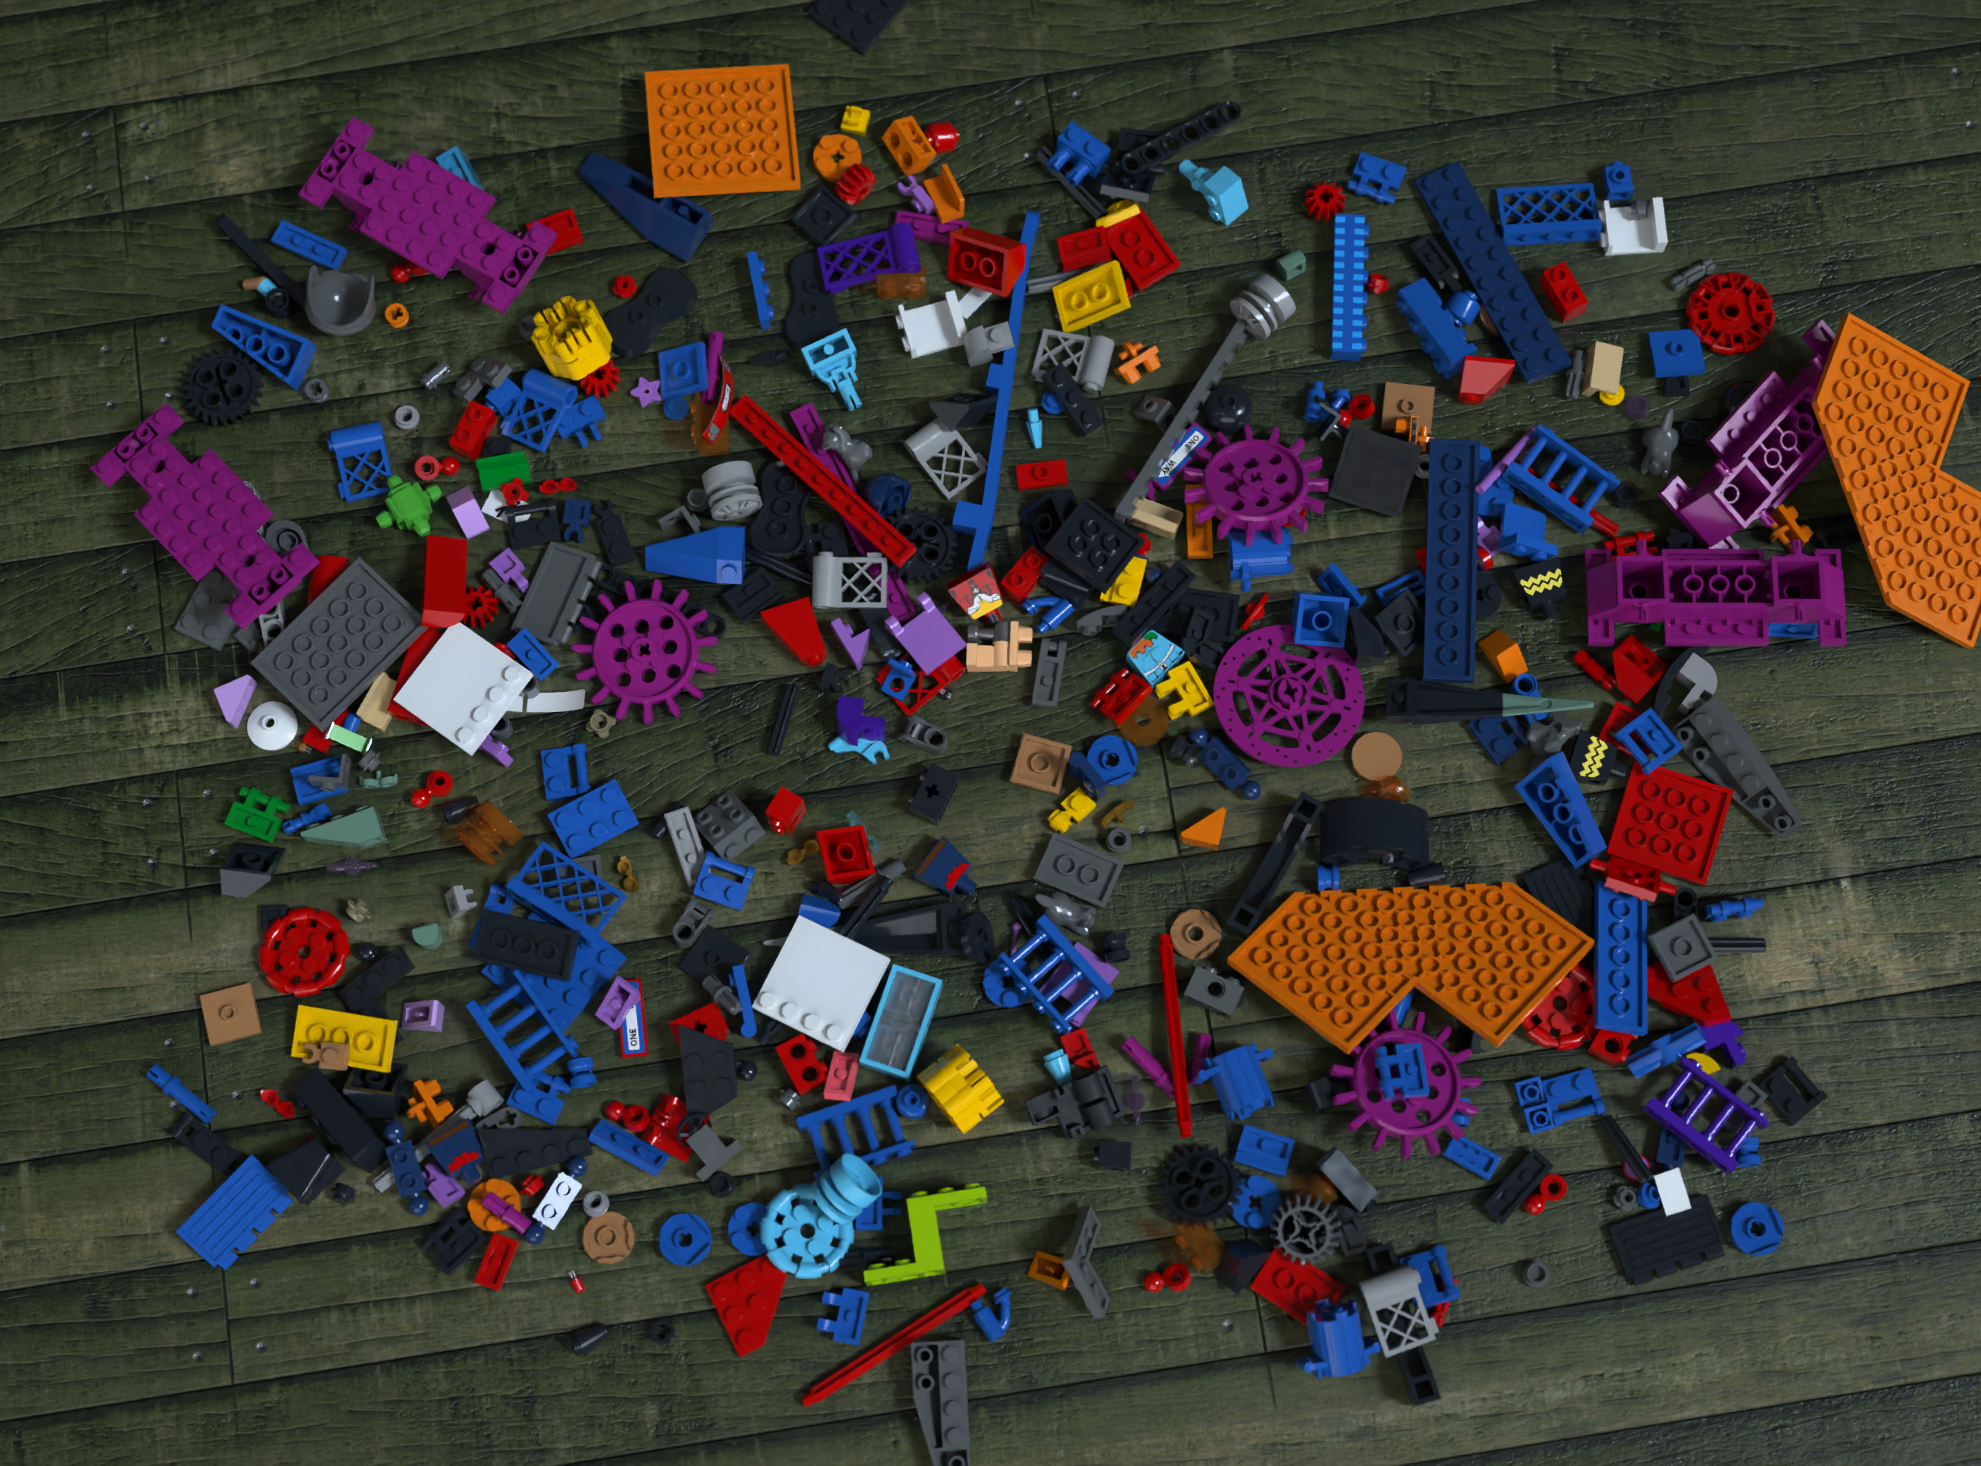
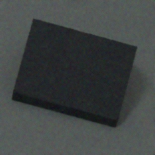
M955 393L929 401V407L948 430L954 432L981 423L999 399L998 395Z

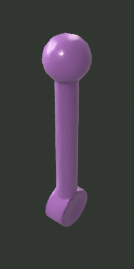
M1015 922L1012 925L1014 932L1010 956L1016 951L1018 933L1022 929V925L1019 922Z

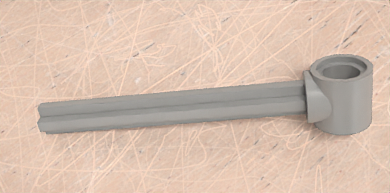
M484 1080L476 1085L468 1093V1098L466 1099L468 1103L414 1146L419 1162L431 1153L424 1142L466 1118L471 1120L476 1115L480 1117L482 1115L487 1116L503 1103L504 1099L489 1080ZM391 1166L372 1181L381 1193L396 1182Z

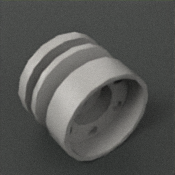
M1262 273L1249 284V291H1241L1239 297H1235L1230 301V307L1237 320L1239 319L1247 324L1246 330L1258 339L1264 340L1270 336L1271 332L1277 329V322L1283 323L1295 313L1296 307L1285 288L1271 276Z
M732 461L719 464L710 468L701 476L706 495L711 496L708 503L711 507L713 519L718 521L735 520L753 514L762 507L758 487L754 486L756 480L751 463L747 461Z

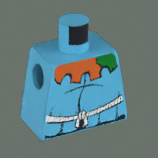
M1150 630L1134 644L1127 653L1126 660L1135 673L1154 689L1167 676V672L1174 669L1184 659L1185 651L1157 632Z

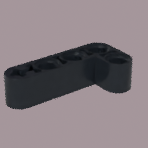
M1376 1069L1375 1075L1381 1079L1379 1069ZM1336 1076L1331 1078L1325 1077L1308 1084L1304 1090L1314 1114L1338 1106L1333 1105L1332 1099L1341 1092L1350 1091V1079Z

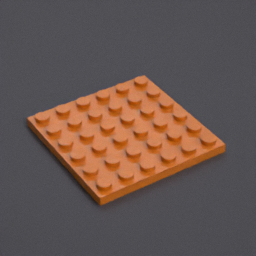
M789 64L645 72L654 198L801 190Z

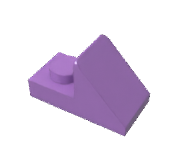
M838 618L831 622L832 630L858 671L863 666L871 637L870 629L853 637L854 632L848 623L843 624L841 619Z
M620 976L616 977L595 1015L614 1030L618 1029L630 1009L640 1002V992Z

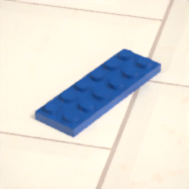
M1598 881L1595 884L1594 1028L1644 1036L1647 1034V901L1639 900L1634 895L1625 892H1615L1609 887L1604 886L1605 882Z

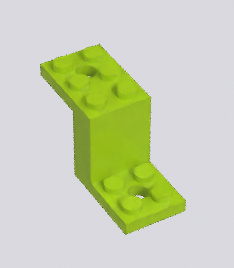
M979 1183L965 1185L964 1190L954 1191L953 1188L939 1189L936 1195L928 1196L927 1192L912 1194V1198L907 1199L916 1263H912L911 1259L896 1261L893 1267L886 1268L884 1264L870 1265L868 1271H863L867 1286L946 1274L936 1211L988 1203L986 1188L980 1187Z

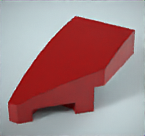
M1084 1027L1075 1029L1068 1035L1063 1034L1059 1036L1070 1062L1091 1071L1100 1068Z

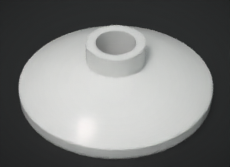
M277 701L259 705L251 713L247 723L248 735L252 742L259 748L269 751L286 747L294 739L298 729V721L294 711L286 704ZM269 720H274L272 727L266 726Z

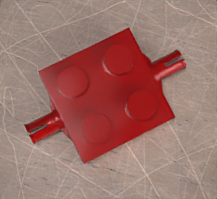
M1610 856L1607 862L1592 858L1589 868L1604 872L1606 876L1604 886L1609 887L1615 892H1625L1634 895L1639 900H1649L1655 902L1659 891L1672 896L1675 895L1677 885L1664 882L1660 877V871L1614 856Z

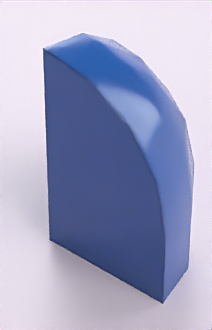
M804 894L798 916L800 915L828 929L838 921L841 911L835 904L827 900Z

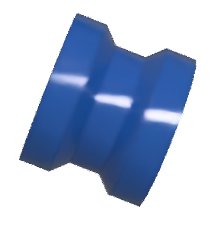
M1322 865L1316 866L1318 891H1324L1325 888L1339 890L1338 865H1332L1330 868H1324Z

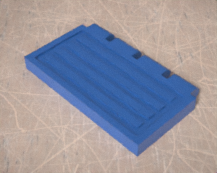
M251 1154L176 1230V1233L213 1267L219 1264L224 1270H227L239 1257L232 1249L236 1247L243 1253L258 1238L251 1230L255 1228L262 1234L277 1219L270 1210L274 1208L281 1214L293 1202V1199L287 1195L289 1191L277 1177Z

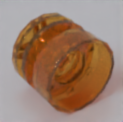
M485 799L474 810L480 820L479 823L476 824L466 818L464 822L471 831L468 833L461 826L455 831L460 836L463 844L476 857L495 867L499 862L491 853L495 851L503 858L506 854L499 845L504 842L508 846L514 847L524 837V834L498 808Z

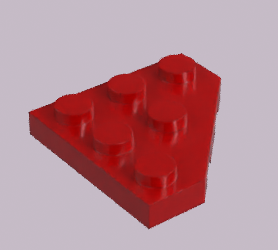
M1660 962L1647 964V1000L1651 998L1660 1002L1662 1007L1679 1015L1685 1014L1695 1019V1023L1704 1027L1730 1022L1731 1014L1711 964L1674 983H1671Z
M766 1254L705 1285L741 1358L765 1345L788 1276V1272L784 1273L778 1269Z

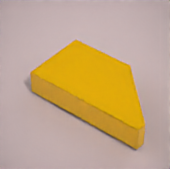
M1130 199L1121 200L1112 204L1107 209L1108 214L1098 218L1095 223L1097 227H1109L1139 214V206L1137 203L1131 202Z

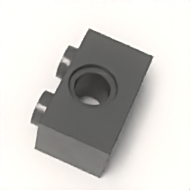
M1197 966L1183 998L1230 1020L1244 990V987L1240 986L1241 982L1229 976L1226 979L1216 975V970L1208 966H1203L1202 968ZM1211 985H1217L1221 988L1222 993L1219 996H1212L1208 993L1207 988Z

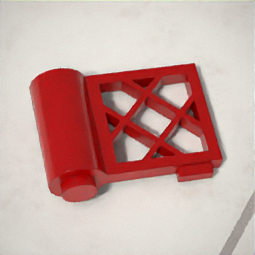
M907 652L901 659L907 662L912 657ZM954 655L928 675L920 668V672H915L919 676L918 689H909L908 693H918L917 703L910 709L906 707L903 701L892 698L907 715H913L948 684L957 680L965 672L966 667ZM889 663L877 672L880 677L876 680L882 686L892 669ZM923 676L935 677L939 682L932 690H922ZM901 679V688H891V690L894 692L903 690L905 685L903 679Z

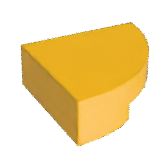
M1692 1053L1685 1056L1687 1059L1693 1058L1702 1066L1701 1070L1708 1075L1720 1070L1719 1065L1707 1055Z

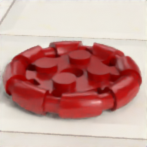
M1726 272L1723 275L1716 273L1706 277L1696 285L1697 289L1695 292H1691L1687 301L1686 316L1690 320L1688 324L1689 329L1699 337L1701 345L1705 343L1711 347V351L1718 354L1734 356L1737 352L1746 354L1755 350L1765 342L1764 338L1766 335L1771 334L1775 322V310H1772L1771 306L1773 301L1764 286L1752 281L1750 276L1738 272ZM1722 284H1727L1729 288L1722 289ZM1743 288L1751 291L1749 297L1741 292ZM1705 294H1708L1712 298L1710 300H1707L1703 296ZM1756 306L1761 307L1762 311L1757 312ZM1728 307L1734 308L1737 311V316H1727L1725 309ZM1705 313L1706 319L1700 320L1699 314ZM1753 324L1758 327L1757 332L1751 329ZM1711 331H1713L1715 335L1719 336L1718 339H1715L1714 337L1709 335ZM1740 336L1741 342L1734 343L1733 337Z
M299 907L287 911V915L282 918L277 917L269 925L263 935V938H265L263 945L259 946L258 959L261 971L266 973V980L274 989L286 995L292 993L295 997H307L321 993V989L326 986L331 987L340 978L346 968L344 964L346 957H349L350 943L347 932L341 928L342 923L333 914L323 909L317 911L313 907ZM312 920L317 921L316 928L310 927ZM292 923H294L295 926L297 927V928H291V929H289V930H287V928H286L287 926H289V925L292 924ZM333 933V939L328 942L326 936ZM274 942L281 943L279 951L272 949ZM309 946L311 948L310 955L304 959L300 958V950L303 947ZM331 954L336 955L334 962H329ZM280 964L284 969L277 972L274 967ZM321 971L323 977L315 981L312 975ZM294 977L300 978L297 984L292 983Z
M1578 962L1567 974V977H1564L1522 1021L1521 1024L1527 1031L1525 1034L1540 1046L1548 1048V1046L1556 1047V1050L1574 1049L1581 1046L1582 1042L1587 1038L1590 1040L1599 1030L1594 1028V978L1592 976L1594 973L1584 964ZM1583 981L1588 987V990L1582 992L1578 986ZM1556 996L1561 997L1565 1002V1007L1562 1011H1558L1553 1007V999ZM1587 1005L1592 1006L1591 1015L1584 1014ZM1533 1015H1535L1538 1021L1540 1022L1537 1025H1535L1530 1019ZM1577 1024L1580 1031L1574 1033L1570 1027ZM1551 1028L1558 1029L1557 1037L1551 1036Z

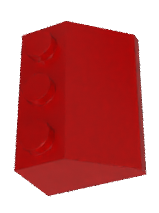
M972 227L950 232L947 279L1006 297L1025 268L1026 244Z

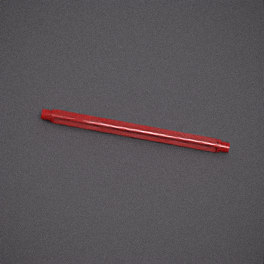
M1169 934L1159 935L1158 950L1177 1127L1179 1128L1180 1137L1186 1138L1192 1136V1121L1173 944H1171Z
M979 1282L973 1287L969 1286L809 1389L810 1392L801 1397L805 1406L809 1407L815 1402L822 1401L979 1300L978 1297L987 1292L982 1283Z

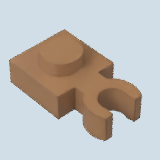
M321 1042V1048L315 1043L304 1045V1048H309L313 1051L311 1058H303L304 1063H316L320 1060L319 1068L347 1070L350 1044Z

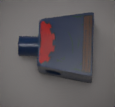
M944 836L941 837L913 873L916 881L950 898L957 889L969 897L978 886L977 883L967 877L972 870V865Z
M469 1118L424 1142L452 1179L463 1175L468 1186L482 1179L476 1167L486 1160L475 1126Z

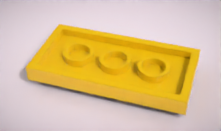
M298 1005L291 1056L311 1058L313 1051L309 1048H304L305 1044L315 1043L320 1048L321 1042L350 1044L348 1066L390 1072L398 1020Z

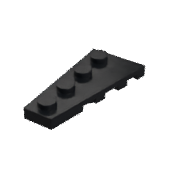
M587 1128L478 1129L490 1179H499L566 1162L574 1156L586 1157L593 1155L592 1145L588 1140Z

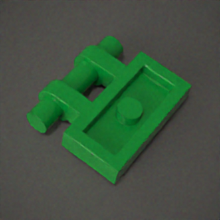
M243 786L239 796L246 798L245 803L242 804L234 801L224 824L227 827L273 844L283 822L280 818L275 817V813L277 811L287 813L290 804L283 802L282 798L277 796L270 797L262 794L259 789H249ZM260 803L267 806L265 812L254 809L255 804Z

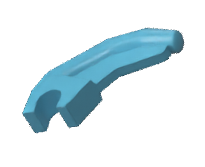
M837 736L828 744L830 751L834 750L835 753L855 751L873 765L877 764L874 757L876 753H882L885 760L890 759L887 748L882 741H869L859 738L858 746H854L845 742L840 736Z

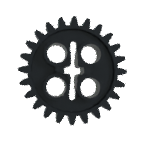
M220 348L218 355L213 350H210V357L208 358L201 354V363L193 361L196 368L187 369L191 377L183 378L188 385L182 387V390L187 394L184 396L185 401L189 403L187 406L191 411H194L197 418L202 416V420L205 423L211 419L214 426H217L219 420H221L225 427L230 419L234 424H237L236 417L240 416L243 420H246L244 414L246 411L251 414L254 413L251 406L260 405L256 397H263L262 392L258 389L263 388L264 384L260 381L263 376L258 371V366L256 363L252 364L253 361L249 356L244 358L245 356L242 351L235 355L232 348L226 354L223 348ZM218 368H220L221 378L225 382L224 388L229 397L230 406H227L226 397L221 391L222 385L216 373ZM237 369L233 375L227 376L230 370ZM213 377L211 382L204 384L206 378ZM243 391L241 396L234 397L236 392ZM220 399L216 405H210L212 400Z
M915 506L913 512H910L909 508L905 507L903 514L896 510L894 517L888 516L887 522L898 532L902 530L908 532L910 536L905 538L917 549L900 568L888 558V565H890L888 573L898 572L897 580L905 576L907 584L911 578L915 579L916 585H919L921 579H924L925 583L929 584L931 576L937 581L940 577L939 573L946 575L947 567H952V559H955L957 555L954 550H956L958 543L952 542L955 540L956 534L949 533L952 525H943L945 517L939 520L936 519L937 511L929 515L927 507L923 513L919 512L918 506ZM929 531L934 537H927L924 532ZM930 554L935 560H928L924 555Z
M1194 1145L1193 1152L1191 1153L1185 1147L1184 1156L1181 1157L1178 1153H1175L1177 1161L1174 1163L1167 1160L1166 1162L1170 1169L1161 1170L1166 1178L1158 1179L1159 1184L1164 1187L1158 1190L1159 1195L1164 1197L1160 1202L1162 1206H1167L1165 1211L1168 1215L1173 1214L1172 1218L1175 1222L1182 1218L1183 1227H1186L1190 1222L1194 1230L1198 1228L1199 1223H1202L1205 1230L1208 1228V1222H1212L1215 1227H1218L1217 1219L1221 1218L1226 1222V1212L1235 1214L1232 1204H1241L1236 1197L1243 1195L1242 1189L1238 1186L1243 1185L1244 1182L1242 1178H1236L1241 1175L1239 1168H1234L1236 1166L1234 1159L1228 1161L1229 1156L1226 1152L1219 1156L1220 1151L1218 1147H1215L1210 1152L1208 1145L1204 1146L1203 1151H1199L1197 1145ZM1208 1166L1214 1167V1171L1211 1174H1202L1204 1168ZM1181 1177H1190L1188 1183L1184 1185L1178 1184ZM1199 1184H1203V1190H1198ZM1221 1189L1224 1191L1219 1198L1211 1197L1215 1190ZM1199 1200V1204L1195 1208L1187 1207L1189 1201Z

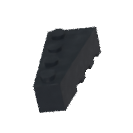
M317 1067L293 1087L294 1091L298 1094L295 1098L296 1101L305 1110L309 1107L313 1112L310 1115L311 1119L320 1128L323 1125L328 1130L325 1135L334 1145L337 1143L341 1145L343 1149L340 1153L349 1163L354 1160L371 1174L388 1159L385 1149L387 1145L379 1139L380 1136L364 1120H361L362 1116L349 1102H346L345 1096Z

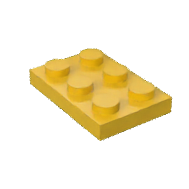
M1116 260L1052 287L1063 332L1072 333L1131 307L1120 263Z

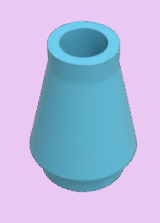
M1062 1049L1043 1057L1046 1062L1044 1066L1058 1086L1073 1080L1068 1056L1064 1054Z

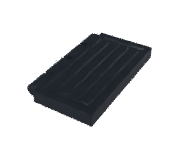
M1566 857L1521 878L1532 897L1594 940V904L1591 901L1595 898V888L1590 878L1584 881L1580 880L1581 877L1588 874L1584 865L1575 869ZM1594 946L1579 961L1583 964L1594 959Z
M1708 1194L1690 1199L1691 1209L1666 1216L1663 1208L1607 1228L1625 1278L1631 1277L1634 1286L1653 1281L1650 1272L1652 1269L1656 1278L1659 1279L1678 1272L1675 1264L1676 1261H1678L1683 1271L1702 1264L1700 1253H1703L1706 1262L1725 1256L1722 1246L1726 1245V1241Z

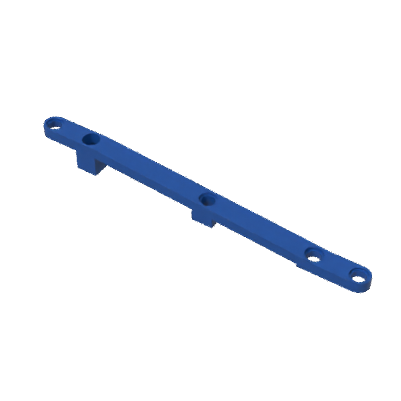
M1033 211L1027 212L1020 242L1026 244L1025 268L1014 285L1009 317V327L1015 347L1004 351L1003 365L990 364L985 385L986 394L998 395L999 400L996 406L983 503L978 505L958 500L952 522L954 532L975 536L967 572L984 563L995 516L1029 265L1040 221V213Z

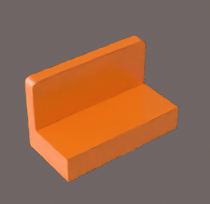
M947 163L942 164L941 176L923 181V187L927 195L934 202V210L941 224L964 217V197Z

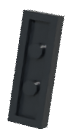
M1062 362L1040 377L1082 438L1104 424Z
M1535 1148L1532 1149L1485 1202L1482 1208L1502 1225L1554 1165Z

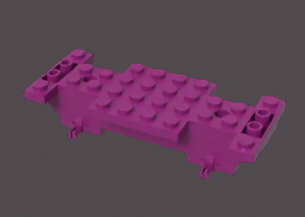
M352 117L300 191V198L321 210L332 194L341 201L343 206L355 213L356 217L348 226L351 230H354V232L360 230L365 236L442 280L452 266L462 271L464 276L470 278L476 284L469 297L478 302L484 291H487L482 298L483 304L504 315L514 299L519 297L544 260V255L556 239L557 233L535 220L522 240L520 238L523 234L520 231L514 229L512 234L484 219L496 202L494 196L415 151L411 153L403 166L395 160L392 165L386 163L363 149L375 133L373 127ZM373 180L369 185H363L365 181ZM495 249L493 254L485 255L487 250Z
M1822 319L1816 320L1801 337L1815 354L1810 358L1809 364L1787 386L1775 371H1769L1705 440L1720 459L1713 463L1714 467L1692 491L1679 476H1672L1657 492L1659 497L1704 549H1739L1740 547L1730 535L1739 529H1746L1757 518L1760 519L1766 528L1772 526L1773 524L1771 523H1774L1775 520L1768 513H1772L1829 451L1811 404L1836 337ZM1724 490L1727 492L1726 499L1724 498Z
M165 403L96 462L91 469L108 488L126 472L134 478L150 499L134 515L197 582L215 566L218 567L236 587L238 595L227 603L229 606L224 611L244 630L261 614L265 615L302 582L301 579L320 562L302 543L294 549L291 547L282 557L274 552L255 532L274 514L212 449H209L204 455L202 454L193 464L183 457L166 438L179 428L184 421Z
M1641 539L1635 541L1636 554L1616 556L1614 561H1611V549H1585L1588 646H1613L1614 623H1664L1665 646H1768V623H1817L1819 647H1845L1847 643L1844 579L1840 549H1815L1813 556L1802 554L1801 540L1797 539L1796 542V539L1790 541L1791 554L1787 556H1771L1770 560H1764V549H1661L1660 556H1653L1647 554V541L1642 539L1641 542ZM1639 592L1644 598H1636L1632 593ZM1786 593H1794L1798 598L1792 599Z

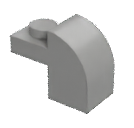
M1008 322L983 328V325L968 331L962 338L970 367L994 361L992 354L1015 347Z
M1694 652L1674 678L1691 690L1677 710L1684 715L1690 709L1695 711L1703 699L1706 701L1711 699L1717 688V676L1713 667Z

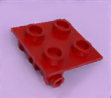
M665 1093L650 1120V1124L640 1138L684 1162L688 1161L693 1149L683 1145L677 1139L676 1128L682 1118L687 1115L686 1103L673 1095ZM703 1118L702 1127L707 1124L705 1118ZM688 1121L684 1124L681 1131L687 1130ZM681 1137V1139H682L683 1141H686L688 1138H690V1137Z

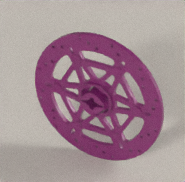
M1273 625L1247 634L1238 640L1225 654L1217 669L1214 680L1213 700L1215 711L1228 737L1251 757L1280 767L1295 768L1314 765L1337 754L1348 744L1357 731L1362 719L1365 703L1363 682L1357 667L1354 666L1352 658L1343 648L1294 644L1293 635H1291L1293 634L1292 625ZM1279 645H1300L1317 652L1318 655L1314 659L1283 653ZM1261 649L1265 651L1267 657L1246 678L1237 675V671L1247 658ZM1285 660L1305 664L1306 666L1293 674ZM1275 661H1278L1285 672L1284 675H1277ZM1269 665L1272 680L1254 679ZM1329 665L1335 668L1342 681L1345 693L1344 700L1334 697L1325 672ZM1314 669L1315 673L1309 682H1305L1301 676ZM1318 677L1321 678L1327 695L1311 689ZM1278 684V690L1274 700L1273 696L1275 693V686ZM1250 686L1268 687L1267 693L1264 694L1252 689ZM1233 691L1242 692L1253 720L1249 726H1245L1236 712L1233 702ZM1303 691H1304L1305 695H1304V697H1303V702H1302L1303 705L1300 707V706H1299V703H1300V700H1301V698H1302ZM1251 696L1267 702L1260 714L1256 713ZM1311 697L1327 703V705L1310 704ZM1269 709L1277 713L1268 721H1262ZM1306 711L1323 712L1312 726L1308 725ZM1332 713L1340 715L1341 720L1336 728L1321 741L1314 742L1311 734ZM1301 716L1302 731L1299 730L1292 717ZM1284 717L1293 731L1275 728L1271 725ZM1263 732L1294 738L1297 740L1299 747L1285 748L1275 746L1261 740L1260 736Z

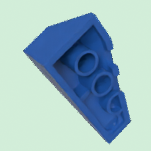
M717 526L708 531L690 533L689 536L682 538H672L646 545L645 570L713 583L742 584L745 575V527Z

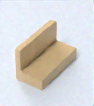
M1596 341L1587 348L1588 358L1584 369L1585 379L1582 381L1581 395L1590 397L1596 391L1613 395L1618 393L1624 351L1622 347Z
M1145 498L1143 501L1139 499L1135 505L1137 510L1131 520L1127 519V524L1174 541L1184 515L1183 512Z
M385 672L374 681L356 713L362 722L383 732L393 717L387 712L397 683V681L389 678Z

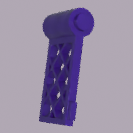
M904 222L894 224L888 231L817 248L826 292L831 291L832 294L846 291L848 286L898 274L905 278H912L921 270L912 226ZM885 240L886 245L880 252L871 248L875 242ZM859 247L862 251L857 257L848 254L851 248ZM834 252L839 256L831 263L825 260L824 254ZM867 252L877 256L871 265L862 261ZM843 258L853 262L847 270L838 266ZM883 259L890 263L891 268L880 270L876 266ZM858 265L867 269L863 275L859 276L852 274V272ZM834 270L843 274L840 280L829 282V277Z

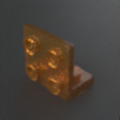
M921 265L919 273L876 274L878 297L893 300L897 297L919 299L922 296H927L926 265ZM878 266L880 270L891 268V266Z
M695 392V400H691V415H693L694 424H691V439H693L694 447H698L700 455H730L729 415L718 438L711 444L703 437V433L711 423L718 405H704L700 392Z
M1191 1222L1186 1227H1183L1182 1224L1176 1227L1174 1239L1183 1251L1187 1249L1192 1255L1189 1260L1198 1273L1203 1271L1206 1275L1221 1264L1225 1246L1209 1224L1207 1230L1204 1229L1202 1223H1199L1196 1230L1193 1229Z

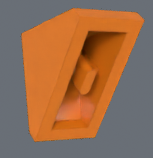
M1497 630L1478 643V646L1506 684H1509L1517 676L1528 671L1517 642L1500 630Z
M1220 808L1181 832L1179 838L1181 842L1217 851L1226 814L1225 808Z
M1040 1251L1036 1252L1028 1276L1066 1291L1071 1276L1068 1270L1064 1268L1062 1258Z

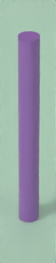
M1530 428L1475 487L1477 493L1483 494L1510 463L1533 440L1530 435L1535 429Z

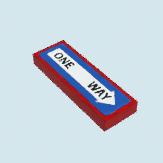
M641 978L625 980L640 992L641 1000L630 1009L622 1025L619 1027L622 1058L649 1056Z

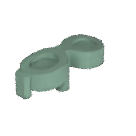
M376 771V780L359 777L360 786L369 789L391 787L398 783V774L381 778V771Z

